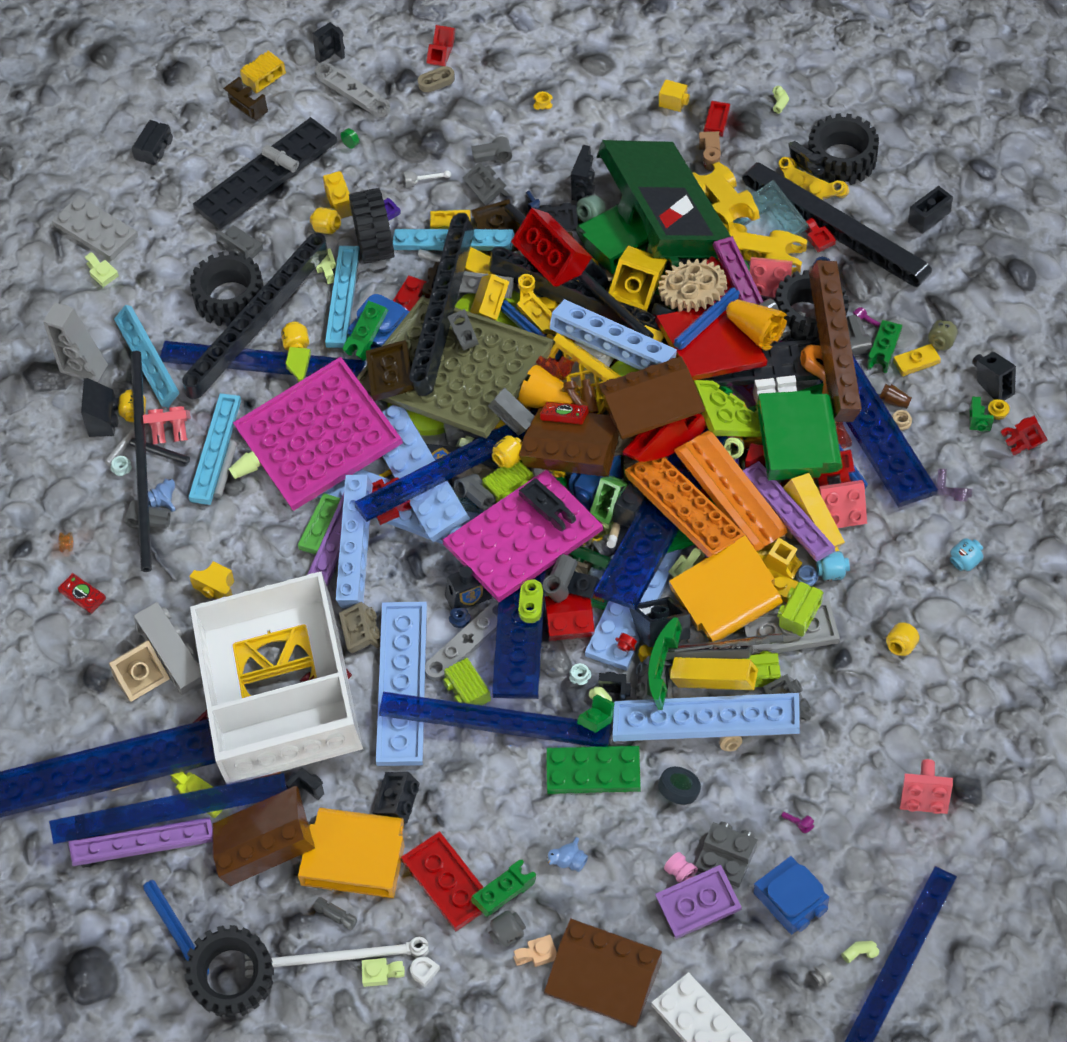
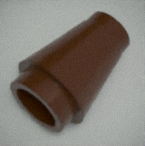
M885 384L879 400H882L884 404L904 407L906 409L912 397L893 384Z

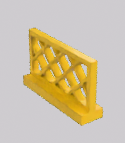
M557 333L553 339L555 344L551 349L550 355L541 367L545 370L551 368L552 375L559 380L567 379V382L572 381L571 378L580 376L582 381L585 379V374L593 373L595 383L591 384V386L596 388L599 411L597 414H603L606 408L602 402L599 384L621 376L571 339ZM560 349L563 351L564 361L556 363L555 355ZM578 362L580 372L571 374L570 363ZM565 365L566 375L557 377L556 367Z

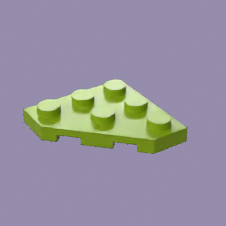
M694 380V384L705 407V412H702L709 431L715 436L761 437L757 410L752 412L744 406L745 402L732 393L727 395L718 389L720 385L714 381Z

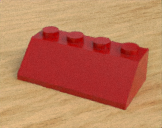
M531 208L511 240V243L555 287L581 275L592 258L549 213L535 208Z

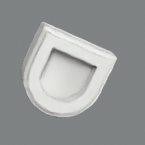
M418 957L410 966L413 979L424 987L440 970V966L428 957Z

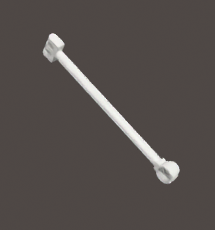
M415 937L410 942L401 945L274 957L271 959L273 967L400 954L412 955L418 958L425 957L428 954L429 946L427 940L423 937ZM417 943L423 944L421 948L414 947ZM244 954L245 960H251L246 954ZM252 961L245 962L246 969H253ZM253 970L245 971V977L252 978Z

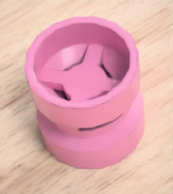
M681 852L675 853L664 866V870L668 874L674 875L678 883L694 877L698 869L693 863H688L686 857Z

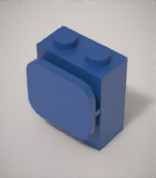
M380 294L371 295L357 311V318L348 327L350 337L368 300L386 307L389 311L370 346L371 349L382 347L410 312L402 305Z
M618 455L613 458L609 475L622 480L621 458ZM572 473L569 480L570 493L590 512L600 479L603 476Z
M792 856L788 857L754 883V895L791 935L796 931L801 932L806 929L814 917L817 916L819 918L828 910L829 896L824 892L823 885L805 866L798 864Z

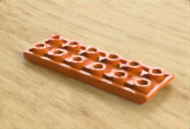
M711 431L704 432L674 450L720 511L746 534L756 552L776 541L778 537L781 538L788 533L783 521Z
M665 457L653 461L638 462L625 469L628 480L706 556L711 557L746 535Z

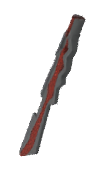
M783 633L716 640L709 643L678 644V648H668V651L681 652L709 647L723 648L782 643L784 639Z

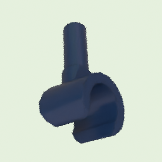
M527 191L526 195L530 200V203L527 204L529 211L531 208H539V199H535L532 193Z

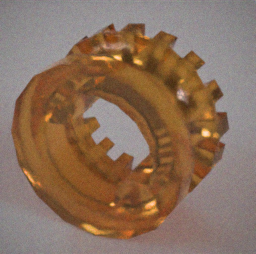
M63 532L59 533V541H61L59 542L61 544L59 545L60 552L65 550L72 552L74 546L72 532H68L67 535Z

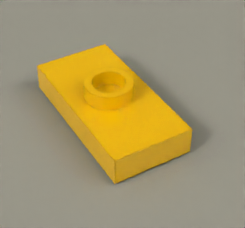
M430 211V229H449L452 217L458 213L467 214L471 222V211Z
M929 344L894 356L893 362L903 377L940 364L941 358L933 345Z

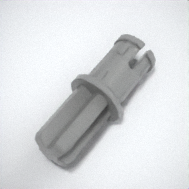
M268 144L262 148V155L274 161L275 165H281L291 172L297 170L299 161L287 156L284 151H279Z

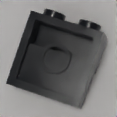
M582 146L571 171V200L578 202L584 197L593 195L595 191V185L593 184L595 172L592 168L593 155H591V146Z

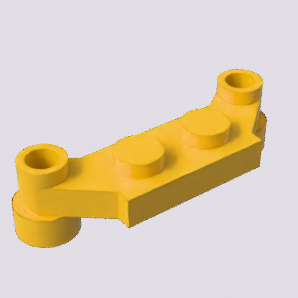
M782 157L779 160V166L785 178L822 200L834 196L844 198L849 194V186L844 181L837 180L833 183H828L797 169V163L790 157Z
M530 274L521 275L518 279L520 301L517 303V309L543 334L556 335L557 332L550 329L552 312L533 293L535 288L534 277Z

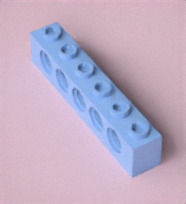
M565 299L552 312L551 330L639 370L666 362L671 358H676L677 349Z
M346 475L336 590V601L341 609H347L359 602L364 603L373 487L368 475Z

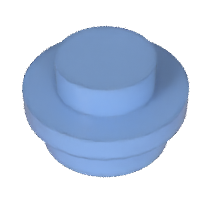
M810 565L800 567L796 573V581H801L810 586L814 585L818 580L817 571Z

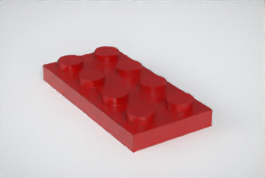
M440 831L401 856L402 863L455 932L483 914L471 902L472 895L484 887Z

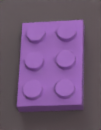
M721 865L655 894L675 939L742 910Z

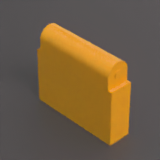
M746 535L669 581L671 591L682 608L690 613V620L697 631L702 629L710 642L726 638L783 604L780 594L774 587L775 578Z
M320 807L315 824H310L309 826L315 849L304 853L298 873L300 885L394 898L402 863L401 856H403L405 848L402 836L404 819Z

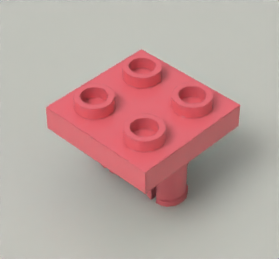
M751 257L750 274L757 289L761 292L760 295L775 298L781 280L784 281L787 275L791 276L793 261Z
M180 406L171 407L169 412L164 413L163 409L148 410V414L143 415L144 424L151 425L153 444H159V440L160 443H166L164 424L167 421L172 423L174 442L180 441V436L181 441L188 440L185 421L191 419L190 410H184V407Z
M862 480L819 487V493L837 528L867 524L865 487Z
M930 759L923 760L921 762L920 775L906 773L904 775L900 809L912 812L922 811L934 814H948L953 778L935 776V762Z

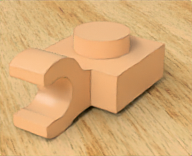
M551 935L528 941V948H519L513 951L516 966L533 961L534 966L537 967L555 961L557 955Z

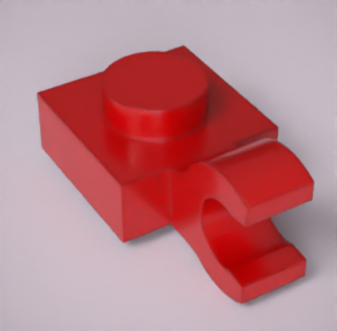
M813 218L805 221L807 226L804 227V230L808 234L807 239L818 253L835 245L836 239L826 226L819 228Z

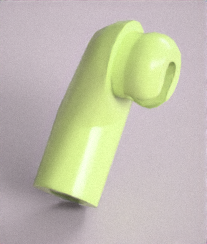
M778 85L772 90L776 100L773 110L776 113H781L789 102V97L782 86Z
M856 941L841 955L847 963H850L857 956L864 953L869 958H875L879 954V949L873 941Z

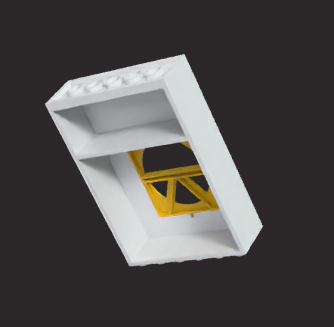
M322 572L288 579L284 582L266 585L258 589L244 591L190 607L215 759L227 786L363 749L332 601ZM286 641L277 665L270 663L257 651V649L268 643ZM296 645L300 646L308 654V657L289 661ZM249 658L255 660L263 668L243 674L244 667ZM311 667L310 678L314 675L312 680L253 696L247 692L244 686L245 684Z

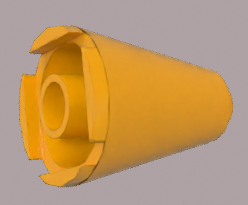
M739 299L730 302L726 309L727 318L759 348L765 351L773 347L770 345L773 341H779L787 324V320L784 319V316H787L786 313Z
M534 365L527 374L531 376L528 381H523L519 393V402H522L523 406L539 409L540 407L543 408L546 402L574 404L568 393L562 391L563 382L538 365Z

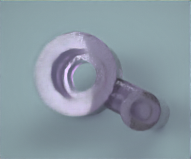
M938 469L936 491L939 495L953 496L954 501L967 502V498H972L973 489L946 487L947 469Z

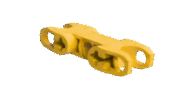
M716 162L712 164L714 171L708 175H698L692 172L707 198L713 203L714 210L728 231L735 229L733 221L737 218L748 217L752 221L760 218L759 210L752 194L748 190L737 193L734 189L737 187V182L732 171L727 166Z
M733 222L735 229L728 232L731 237L733 236L744 260L751 261V257L793 261L792 265L796 267H792L791 274L796 271L801 272L802 261L789 254L805 252L807 248L806 239L781 230H774L770 232L769 236L747 233V228L744 225ZM792 243H800L802 246L794 245Z

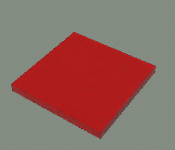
M700 307L698 311L691 309L689 312L684 310L656 316L655 321L669 346L677 349L676 358L682 357L693 381L767 365L768 360L761 348L727 318L726 310L682 350L674 346L675 338L707 309Z

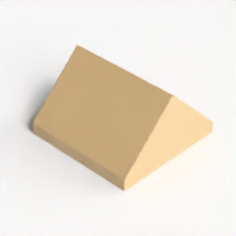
M149 640L109 662L114 679L130 702L170 679Z

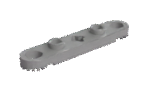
M321 62L315 66V76L318 80L376 117H385L390 113V104L387 99L385 100L378 93L339 68H335L329 62ZM323 70H328V71H329V72H327V73H325V74H324V73H323V74L320 73V72L323 71ZM378 106H384V107H385L384 110H383V109H382V110L376 109V107H378Z
M494 601L426 662L425 673L427 678L432 681H442L445 678V668L468 658L502 624L509 620L511 615L509 604L505 601ZM497 608H503V610H505V613L501 616H497L493 613V611L497 610ZM464 638H472V643L467 642L464 644ZM438 665L442 667V671L432 673L430 668Z

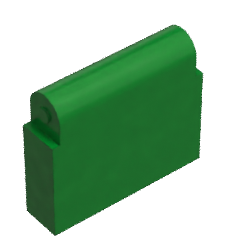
M614 206L576 227V232L584 243L585 250L611 274L615 273L619 259L628 246L641 249L642 251H646V247L649 246L642 218L636 209L630 224L625 222L619 214L617 206Z
M811 391L759 393L756 407L768 480L793 479L810 473L812 478H818L821 473H833L842 469L843 465L830 395L811 394Z

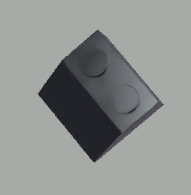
M84 378L81 414L89 437L114 436L115 427H118L116 410H118L119 398H115L113 389L89 378Z
M670 597L629 605L638 636L649 647H654L658 636L674 617L679 619L682 627L679 643L681 640L690 639V613Z

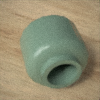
M590 195L580 199L576 205L577 216L582 222H586L606 211L604 201L597 195Z

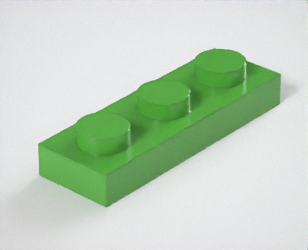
M323 493L298 543L299 550L317 554L341 498Z

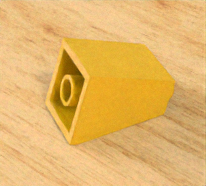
M628 246L619 259L609 294L617 301L647 311L659 284L658 282L661 279L667 259L653 258L651 253Z

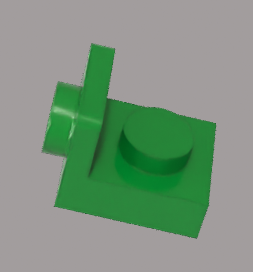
M972 396L969 408V430L991 431L994 416L984 415L985 406H981V397Z
M598 694L595 695L592 707L578 716L577 724L595 733L612 723L614 702Z

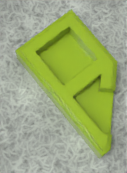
M290 347L286 368L300 382L305 379L311 350Z

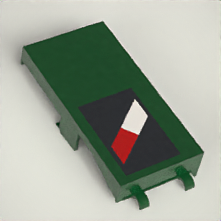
M602 140L596 157L602 158L622 193L620 203L616 204L618 212L625 222L630 224L635 209L638 211L651 246L652 257L666 258L667 261L671 262V270L672 266L679 267L680 261L678 258H707L708 260L713 256L720 262L713 243L731 237L674 142Z

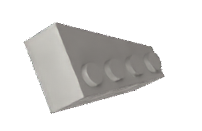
M54 303L43 323L60 373L83 380L84 378H89L98 382L108 366L106 360L74 308L69 305Z
M158 602L134 615L135 628L145 641H150L162 665L166 666L165 670L179 693L183 695L203 683L199 661L196 662L193 658L194 651L189 643L184 644L180 638L183 635L178 626H173L169 621L171 616L165 607L161 608Z

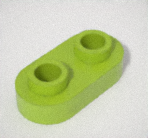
M527 580L521 586L519 616L526 623H534L542 615L544 592L542 584L537 580ZM528 607L534 608L533 610H527Z

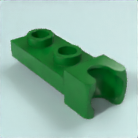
M368 300L351 336L347 338L343 346L344 353L351 356L357 350L356 356L361 361L366 360V351L371 350L370 346L389 311L386 307Z
M882 320L868 357V369H872L874 364H881L883 366V373L888 372L903 325Z
M523 860L515 862L506 872L472 895L471 902L486 917L534 885L536 881L535 872L525 875L521 873V866L524 864Z

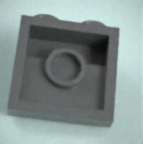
M721 821L719 824L713 822L695 865L698 868L697 871L703 873L721 865L730 884L740 887L756 851L758 839H755L754 834L747 830H742L741 833L732 830V826L726 822Z

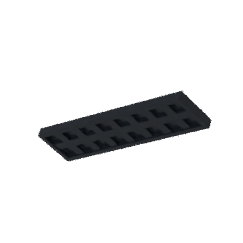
M310 117L272 145L275 149L284 151L287 156L299 161V166L295 172H291L281 165H275L274 161L261 153L194 202L193 207L221 230L338 142L337 137Z
M820 340L774 342L770 344L773 346L770 350L765 351L761 349L768 360L766 366L699 380L714 381L720 387L753 385L755 380L774 378L776 382L777 377L794 375L796 381L820 380L819 377L811 374L802 366L800 359L801 351L806 346H820ZM816 359L821 365H823L822 360Z

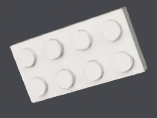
M689 972L651 1003L655 1011L684 1042H753Z

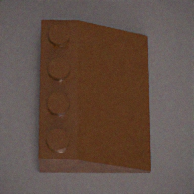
M682 357L671 358L666 362L651 365L645 369L630 372L627 375L609 379L599 384L604 406L621 439L705 412L703 402Z
M540 407L523 439L519 454L523 464L529 468L609 477L619 438V433L610 415L588 413L583 424L543 421L540 418L543 408Z
M297 786L213 823V858L218 877L229 886H233L315 849Z
M570 918L561 939L544 994L637 1027L662 964V951Z

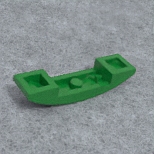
M675 617L668 622L658 636L649 662V686L658 710H663L668 690L664 680L661 679L668 648H678L682 631L679 619Z

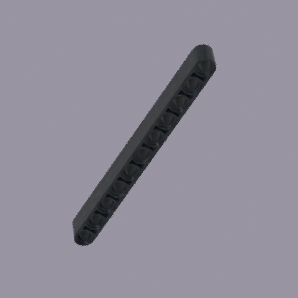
M756 162L742 175L743 182L752 190L804 221L813 218L819 228L826 226L837 241L911 286H920L932 273V268L926 261L762 163Z
M458 213L451 219L409 375L415 392L419 396H427L434 389L450 328V321L447 316L454 313L469 255L474 229L468 215L465 213Z
M312 233L186 372L182 378V383L188 398L198 399L203 396L327 256L326 238L322 233Z
M502 247L492 249L489 262L490 272L498 276L514 278L513 282L518 284V279L521 275L530 274L535 279L533 292L558 303L565 299L632 329L583 283L571 279L555 287L526 257ZM618 301L644 326L646 325L661 331L655 321V315ZM664 337L662 343L669 346Z

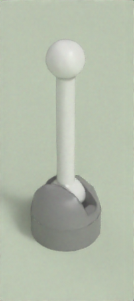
M446 170L444 173L417 176L416 173L407 171L403 172V182L405 188L415 186L418 180L438 177L449 178L451 173Z

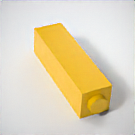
M810 473L791 479L783 489L835 546V551H839L838 548L845 541Z
M674 657L673 665L669 670L670 679L678 688L754 690L758 668L750 659Z

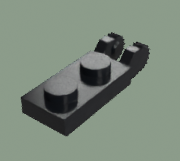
M796 141L788 143L790 156L795 160L797 166L814 176L824 173V168L821 165H815L822 162V156L814 154Z
M534 478L519 490V495L544 518L551 521L553 526L559 531L565 530L566 525L557 516L561 513L563 518L571 524L576 521L574 513L565 506V503L537 478Z

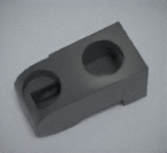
M465 309L447 316L463 351L479 345ZM465 318V321L454 324L456 319Z

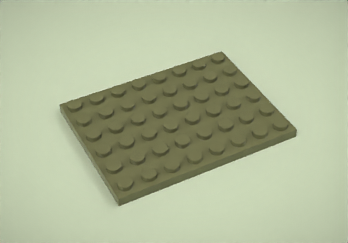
M425 297L419 299L383 344L385 346L406 340L409 347L411 368L430 299ZM458 308L454 309V313L461 311ZM466 311L479 345L463 351L450 324L433 391L427 396H419L414 389L410 392L382 399V401L487 438L501 420L488 407L490 402L503 388H506L517 399L523 381H528L531 376L527 373L534 365H543L549 357L555 341ZM465 318L456 319L454 324L465 321ZM366 366L357 379L371 396L368 366Z

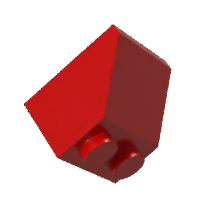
M568 594L564 601L554 602L549 596H545L549 641L585 638L594 635L591 599Z

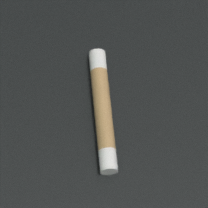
M615 522L612 524L607 541L609 548L615 547L620 532V524Z

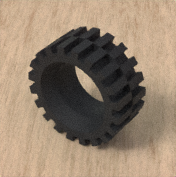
M837 113L835 118H832L831 115L826 116L825 122L820 119L817 121V126L814 125L809 134L808 150L822 156V162L815 164L821 165L824 168V173L819 176V179L824 181L827 178L829 183L838 180L849 182L850 185L856 183V179L860 182L864 181L865 175L869 177L872 174V170L876 167L879 136L876 134L874 126L870 128L869 121L866 120L863 123L860 116L854 119L852 114L847 113L846 117H841V113ZM843 144L855 148L860 155L851 158H838L825 151L831 146Z
M380 188L349 194L353 224L364 264L394 258L392 234Z
M229 251V255L219 252V257L214 258L213 254L208 256V261H200V268L195 267L193 270L194 275L190 277V288L196 310L202 318H206L207 322L212 323L215 320L217 326H221L222 322H224L228 327L264 287L258 264H254L251 257L246 259L243 253L235 256L233 251ZM225 283H239L247 288L242 294L231 299L223 300L211 297L214 289Z
M804 270L802 275H800L799 271L793 272L792 277L787 275L784 281L781 280L775 294L774 301L778 309L787 314V316H784V319L787 320L786 325L791 330L789 335L785 337L787 340L793 338L794 341L819 339L816 319L805 317L791 307L800 302L814 304L809 270ZM842 287L845 312L847 315L849 309V298L848 295L845 296L846 290L844 289V287Z
M230 925V929L218 926V931L214 933L211 930L206 931L204 939L201 940L198 937L194 942L196 944L194 950L189 949L187 953L189 961H185L184 965L187 974H184L185 981L195 1000L206 1011H212L216 1016L220 1017L225 1014L232 1018L236 1017L235 1014L241 1013L243 1016L248 1014V1009L253 1007L255 1010L260 1006L258 1002L261 999L265 1000L267 998V990L272 988L273 961L265 944L262 943L256 934H251L250 930L244 927L240 930L235 925ZM225 951H240L246 954L253 963V976L250 983L245 989L236 994L223 995L215 992L210 988L207 980L210 963L217 955Z

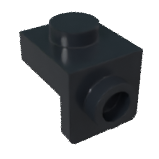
M591 258L584 270L606 289L610 284L608 277Z
M615 672L599 673V686L603 687L606 692L621 693V701H625L626 697H630L631 683H627L626 674H617Z
M303 768L297 773L291 774L287 780V789L297 786L299 790L302 787L317 800L324 795L323 781L316 774L311 775Z

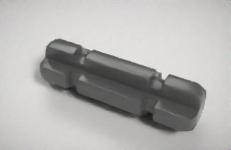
M318 897L313 904L314 910L321 914L325 913L324 916L338 924H344L343 926L349 930H352L357 924V918L354 915L346 914L345 910L332 903L328 904L327 900L322 897Z

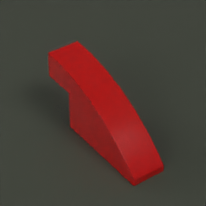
M696 414L640 433L623 450V454L639 462L667 457L675 453L674 450L699 436L707 428L706 421L703 415Z

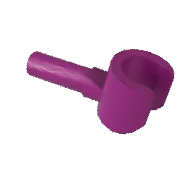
M859 307L853 311V315L860 317L861 320H865L878 328L880 327L881 323L868 316L864 308Z
M786 812L781 814V817L796 824L802 833H808L815 827L813 825L814 820L808 815L801 820Z

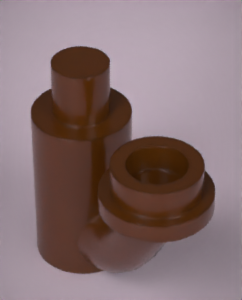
M590 379L582 380V388L580 389L575 381L563 383L562 391L568 393L575 405L588 406L589 413H599L595 388L591 386ZM578 389L580 390V396L576 392Z

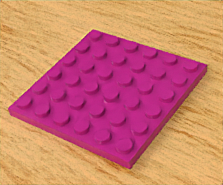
M339 357L233 422L293 511L345 480L346 475H353L403 444L402 438L342 357Z

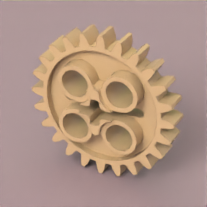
M698 259L694 263L687 260L685 265L679 262V267L672 266V271L666 270V275H661L662 281L658 282L661 300L665 301V305L671 304V309L678 306L679 311L686 308L687 312L691 308L698 311L701 306L707 309L706 304L713 306V300L720 301V296L725 295L724 290H727L724 270H720L719 265L714 267V262L707 264V261L704 260L702 263H699Z

